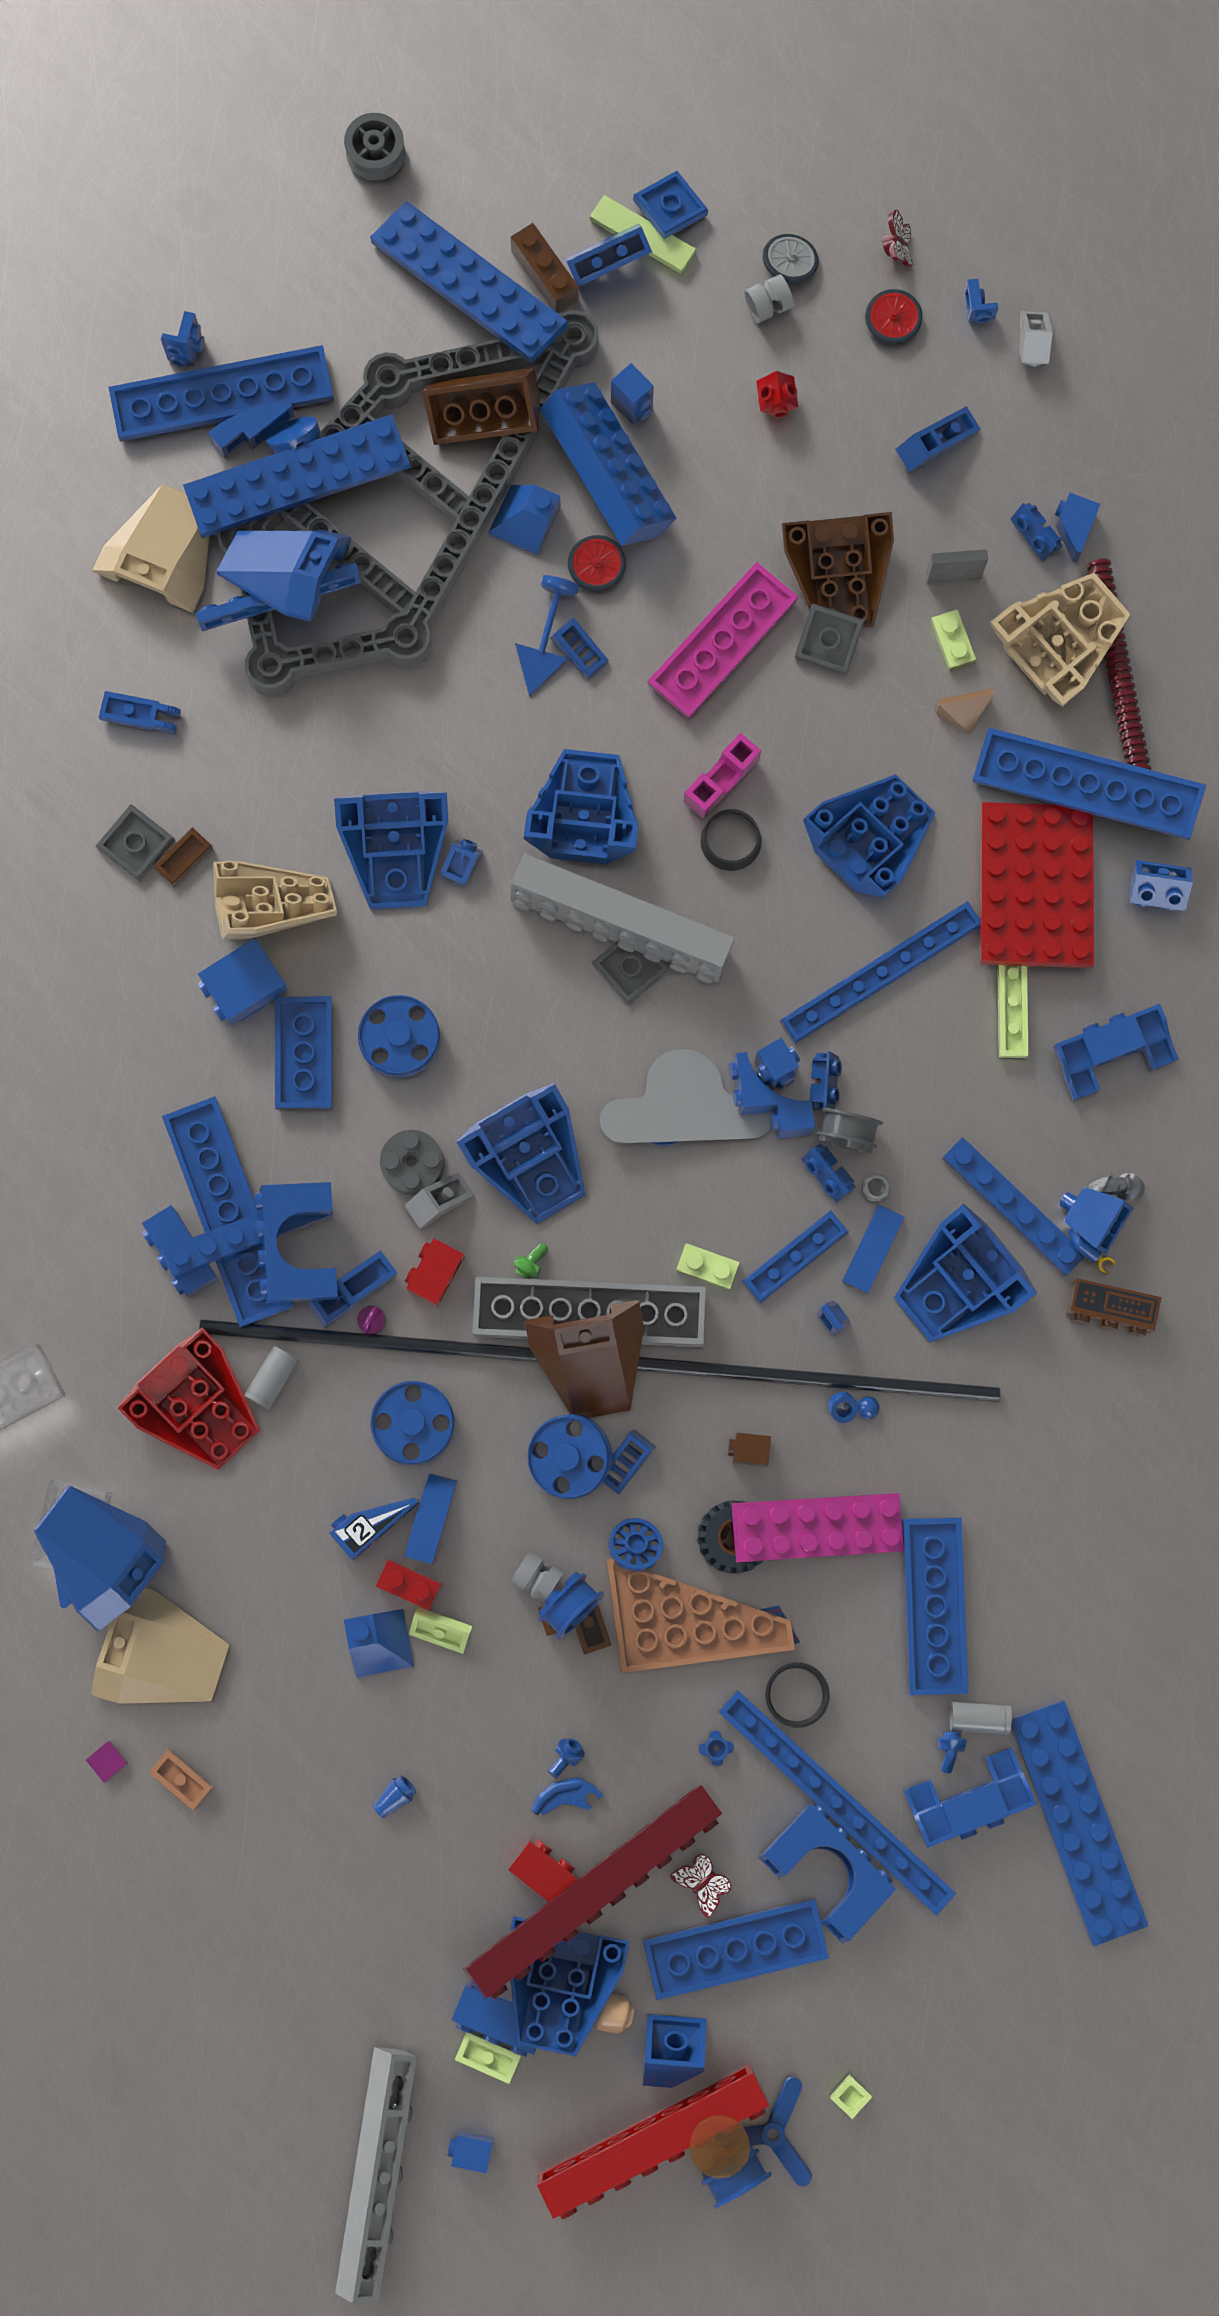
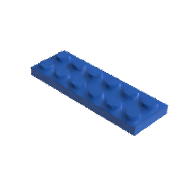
M962 1518L903 1519L909 1695L968 1694Z
M815 1898L643 1940L656 2000L829 1959Z

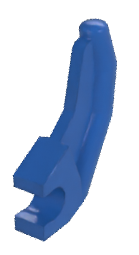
M576 1777L551 1784L538 1794L531 1810L536 1815L540 1813L545 1815L561 1804L574 1805L589 1810L591 1805L586 1801L587 1794L594 1793L598 1799L603 1794L593 1784Z

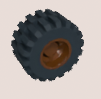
M731 1500L712 1507L703 1516L702 1522L698 1526L697 1544L700 1546L699 1551L709 1565H712L721 1572L743 1573L754 1569V1567L763 1562L736 1563L732 1504L744 1503L745 1501Z

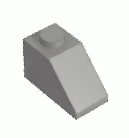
M1021 311L1019 353L1021 362L1028 366L1037 367L1042 364H1049L1053 331L1048 312Z
M458 1172L423 1188L404 1206L421 1229L438 1221L471 1199L474 1194Z

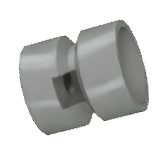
M780 274L766 280L765 286L757 284L744 291L748 309L757 323L773 317V312L780 314L794 307L790 288L784 277Z
M529 1551L510 1583L522 1591L530 1590V1596L544 1605V1601L554 1591L564 1573L552 1565L545 1567L543 1559Z

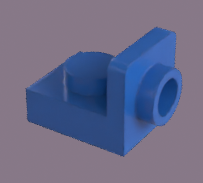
M968 279L964 289L968 322H990L996 317L999 309L998 303L985 304V292L983 288L980 289L979 280Z
M462 839V841H455L451 845L440 874L465 886L469 881L477 859L481 857L483 851L478 849V845L471 840Z

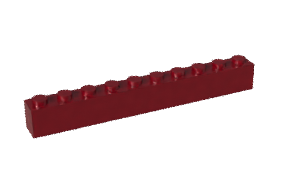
M702 1785L695 1787L463 1968V1971L483 1999L491 1996L495 2000L508 1990L505 1984L515 1977L519 1981L531 1972L532 1969L529 1965L539 1958L543 1962L554 1954L556 1950L553 1946L561 1940L566 1944L580 1933L577 1928L585 1921L590 1925L603 1915L601 1909L610 1903L613 1907L626 1897L624 1891L632 1884L635 1888L639 1887L650 1878L647 1873L655 1866L660 1870L673 1860L670 1855L678 1848L683 1852L694 1844L696 1840L693 1837L702 1830L706 1834L719 1823L716 1819L722 1815V1812Z

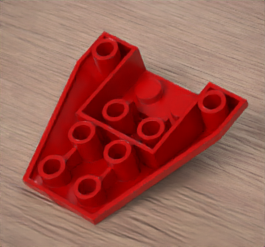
M203 1327L176 1345L134 1385L117 1407L137 1429L217 1470L260 1431L222 1347Z

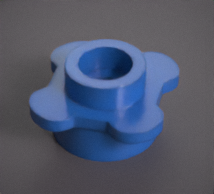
M712 1731L706 1743L699 1746V1752L701 1755L709 1757L714 1766H721L727 1754L733 1752L734 1745L732 1742L724 1740L719 1731ZM714 1746H719V1750L714 1751Z

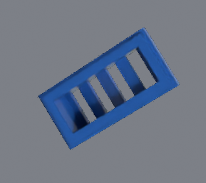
M574 617L550 637L555 645L586 678H589L609 661ZM572 631L575 635L566 642L563 637ZM580 639L582 644L573 650L570 646ZM587 647L590 651L580 659L577 654ZM595 655L598 659L587 668L584 663Z
M835 1301L824 1304L817 1312V1315L831 1335H836L850 1324V1320Z
M636 1430L629 1432L612 1455L613 1466L611 1470L623 1478L622 1482L620 1483L608 1474L603 1483L619 1495L656 1446ZM634 1442L637 1446L644 1450V1452L641 1454L634 1447H632L630 1443ZM624 1451L628 1452L637 1459L636 1463H633L622 1453ZM617 1460L620 1461L627 1468H629L630 1471L627 1473L618 1465H616L615 1462Z

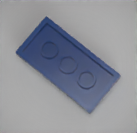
M332 996L275 997L276 1110L333 1109Z

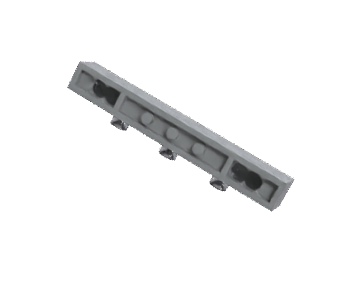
M374 2047L335 2294L351 2303H379L387 2246L393 2240L391 2221L397 2184L401 2182L403 2176L400 2164L406 2125L412 2118L410 2100L417 2062L416 2055L402 2049Z

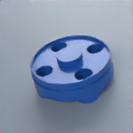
M392 995L378 1000L365 1012L358 1028V1043L364 1059L373 1070L385 1076L405 1078L416 1075L431 1066L440 1046V1029L435 1015L423 1002L406 995ZM414 1010L425 1012V1017L421 1021L411 1020L410 1015ZM375 1013L385 1015V1020L381 1024H373L370 1020ZM420 1048L428 1051V1056L421 1061L413 1058L414 1052ZM378 1052L388 1054L387 1061L382 1064L375 1063L373 1057Z
M406 1381L390 1387L379 1397L372 1411L371 1432L375 1443L387 1457L401 1464L414 1466L436 1459L446 1450L454 1434L455 1418L449 1401L441 1391L425 1382ZM411 1387L421 1389V1397L416 1402L408 1401L406 1398V1392ZM381 1415H389L392 1419L391 1426L387 1430H380L376 1425L377 1419ZM439 1416H445L449 1419L450 1424L445 1431L440 1432L434 1428V1421ZM410 1444H415L420 1449L419 1456L413 1460H409L404 1456V1450Z
M566 1414L551 1418L537 1429L528 1448V1466L533 1479L544 1491L559 1498L575 1499L594 1492L606 1480L613 1466L612 1448L606 1433L596 1422L583 1415ZM574 1420L582 1424L583 1431L580 1436H575L571 1432L570 1426ZM539 1442H544L548 1446L546 1457H541L537 1453ZM595 1455L600 1456L604 1461V1467L601 1471H597L592 1467L591 1463ZM560 1477H565L570 1483V1488L567 1492H562L558 1488Z

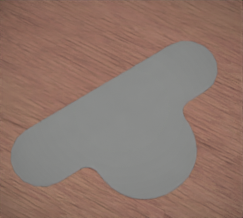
M677 1049L662 1054L652 1063L647 1074L646 1092L642 1097L612 1100L601 1111L599 1122L604 1134L609 1139L619 1143L754 1139L762 1137L771 1129L770 1116L773 1112L740 1115L739 1107L734 1105L733 1094L727 1093L723 1088L720 1072L714 1062L700 1052L690 1049Z

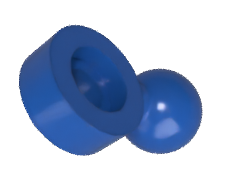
M838 1392L828 1401L827 1409L834 1420L846 1423L851 1421L857 1413L864 1419H873L878 1415L880 1406L873 1397H863L857 1402L851 1394ZM844 1402L841 1408H837L840 1403Z

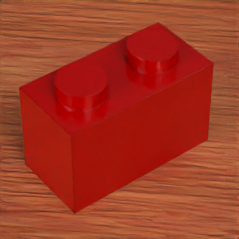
M433 1238L431 1243L426 1242L418 1256L422 1260L417 1269L411 1268L405 1282L408 1284L406 1287L408 1292L438 1307L465 1256L456 1249Z
M387 1560L376 1587L431 1611L443 1584Z
M530 1839L508 1870L549 1902L576 1880L577 1876L573 1873L576 1868L564 1858L557 1861L550 1855L552 1849L538 1839L535 1843Z

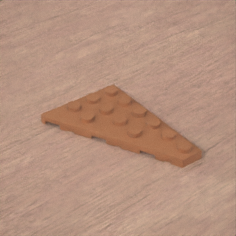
M607 1559L621 1673L795 1650L790 1620L646 1570L639 1572L625 1570L614 1562L613 1559Z

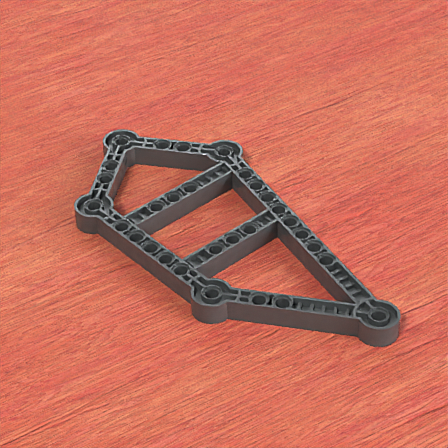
M573 310L560 314V316L567 320L568 327L532 364L499 339L406 360L396 353L385 352L378 354L370 359L364 368V384L325 425L314 440L376 420L385 409L400 408L409 401L412 393L421 392L432 382L509 372L543 364L536 375L541 408L556 389L565 387L575 367H582L590 363L596 356L598 350V327L594 319L587 313ZM571 336H577L580 338V340L577 342H571L568 340V338ZM466 360L475 362L471 366H464L462 364ZM439 366H445L448 368L444 372H438L435 370ZM386 378H392L395 380L391 384L382 383V381ZM540 408L538 431L527 432L526 434L503 435L470 496L402 441L411 468H418L421 471L416 475H411L408 473L411 469L409 468L394 473V475L453 523L451 530L417 591L412 590L351 539L348 547L349 550L345 553L342 561L333 559L332 563L336 566L343 563H349L350 565L356 563L357 566L361 564L368 565V570L359 572L361 579L359 585L393 612L394 615L388 618L383 628L290 648H287L278 641L272 610L265 612L267 616L261 621L254 620V616L247 618L253 648L248 652L245 659V670L252 687L258 693L265 696H279L287 693L293 687L295 681L299 679L388 660L399 667L405 668L415 667L424 662L431 652L432 638L430 628L546 421ZM351 417H356L359 419L354 424H349L346 422ZM508 450H513L517 452V454L513 457H507L504 455V453ZM495 473H501L504 475V477L500 480H494L491 478V476ZM432 485H439L442 487L437 492H431L430 490H428L429 487ZM482 496L491 498L488 503H480L478 499ZM305 503L219 532L217 538L222 554L225 556L237 531H274L282 521L294 531L325 530L347 535L309 503ZM470 519H474L479 522L477 525L473 527H469L465 524V522ZM457 542H461L466 545L461 550H455L452 548V546ZM446 565L453 568L449 573H441L439 571L442 566ZM241 589L243 597L250 596V594ZM430 589L440 591L435 597L426 595V592ZM409 635L414 638L409 644L400 642L403 636ZM356 647L359 649L356 655L350 656L346 654L348 648ZM323 653L332 654L331 659L328 661L319 660V656ZM270 664L278 666L277 670L273 673H267L264 670Z

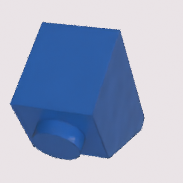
M1069 493L1066 501L1060 500L1055 516L1060 517L1056 528L1071 560L1078 562L1100 504Z

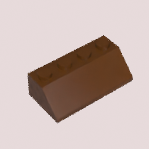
M535 368L432 382L422 390L434 445L532 432L539 429L540 392Z

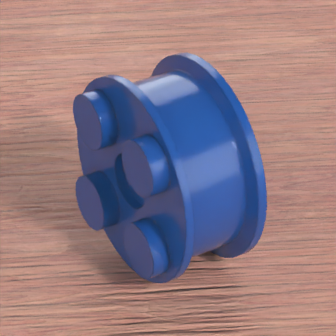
M576 1571L565 1582L566 1587L561 1592L557 1589L553 1591L544 1601L546 1604L538 1612L540 1615L538 1620L540 1622L546 1621L558 1633L556 1636L558 1640H561L573 1631L593 1611L604 1596L602 1591L597 1593L585 1581L587 1576L584 1573L580 1575Z
M751 2145L727 2157L723 2163L715 2165L702 2173L704 2179L701 2181V2184L708 2185L716 2200V2203L713 2205L714 2208H718L738 2198L772 2176L771 2172H765L757 2157L758 2148L753 2149Z

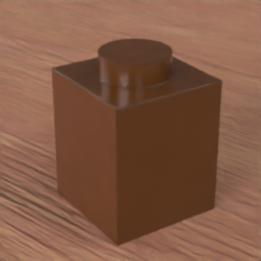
M736 1433L735 1439H729L728 1456H733L732 1463L767 1467L771 1436Z

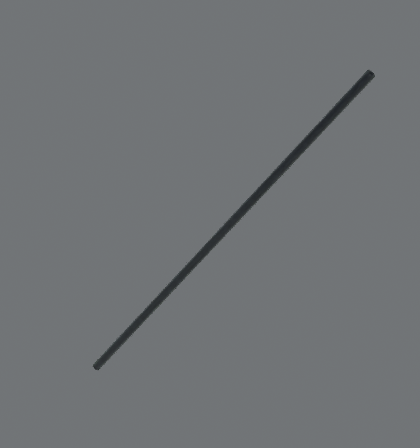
M202 1319L199 1325V1329L203 1327L209 1335L538 1363L530 1347L249 1324L240 1327L237 1322ZM639 1357L637 1371L994 1402H999L1000 1400L999 1387Z

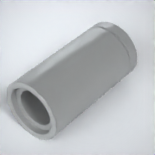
M274 1346L244 1396L269 1410L299 1360Z
M951 1702L950 1731L1010 1735L1012 1723L1011 1706Z

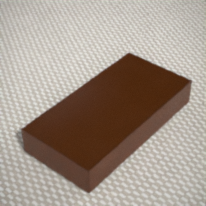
M192 827L153 867L175 887L213 849V846Z

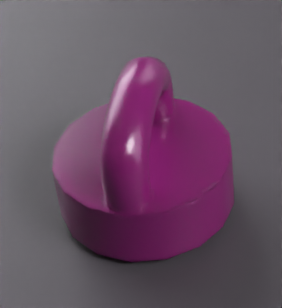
M373 1305L366 1306L358 1313L357 1324L364 1333L377 1334L385 1327L386 1316L379 1307Z

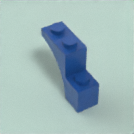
M736 1053L732 1063H729V1074L731 1080H735L737 1090H733V1100L735 1107L740 1109V1115L774 1112L770 1116L772 1130H777L778 1139L812 1135L815 1129V1121L811 1100H794L775 1093L755 1074L750 1064L748 1053Z

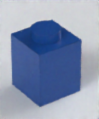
M458 2131L457 2139L451 2138L447 2156L453 2157L451 2166L487 2173L493 2138Z

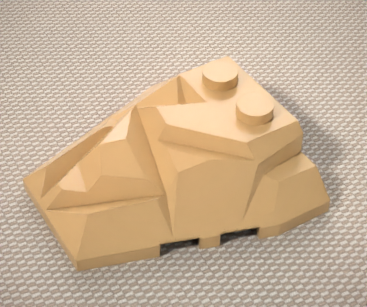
M1092 573L1061 585V588L1052 592H1043L1036 595V598L1026 602L1012 604L993 619L990 625L997 637L1004 643V649L1041 693L1044 695L1048 694L1054 702L1063 707L1085 688L1106 652L1130 617V613L1098 576Z

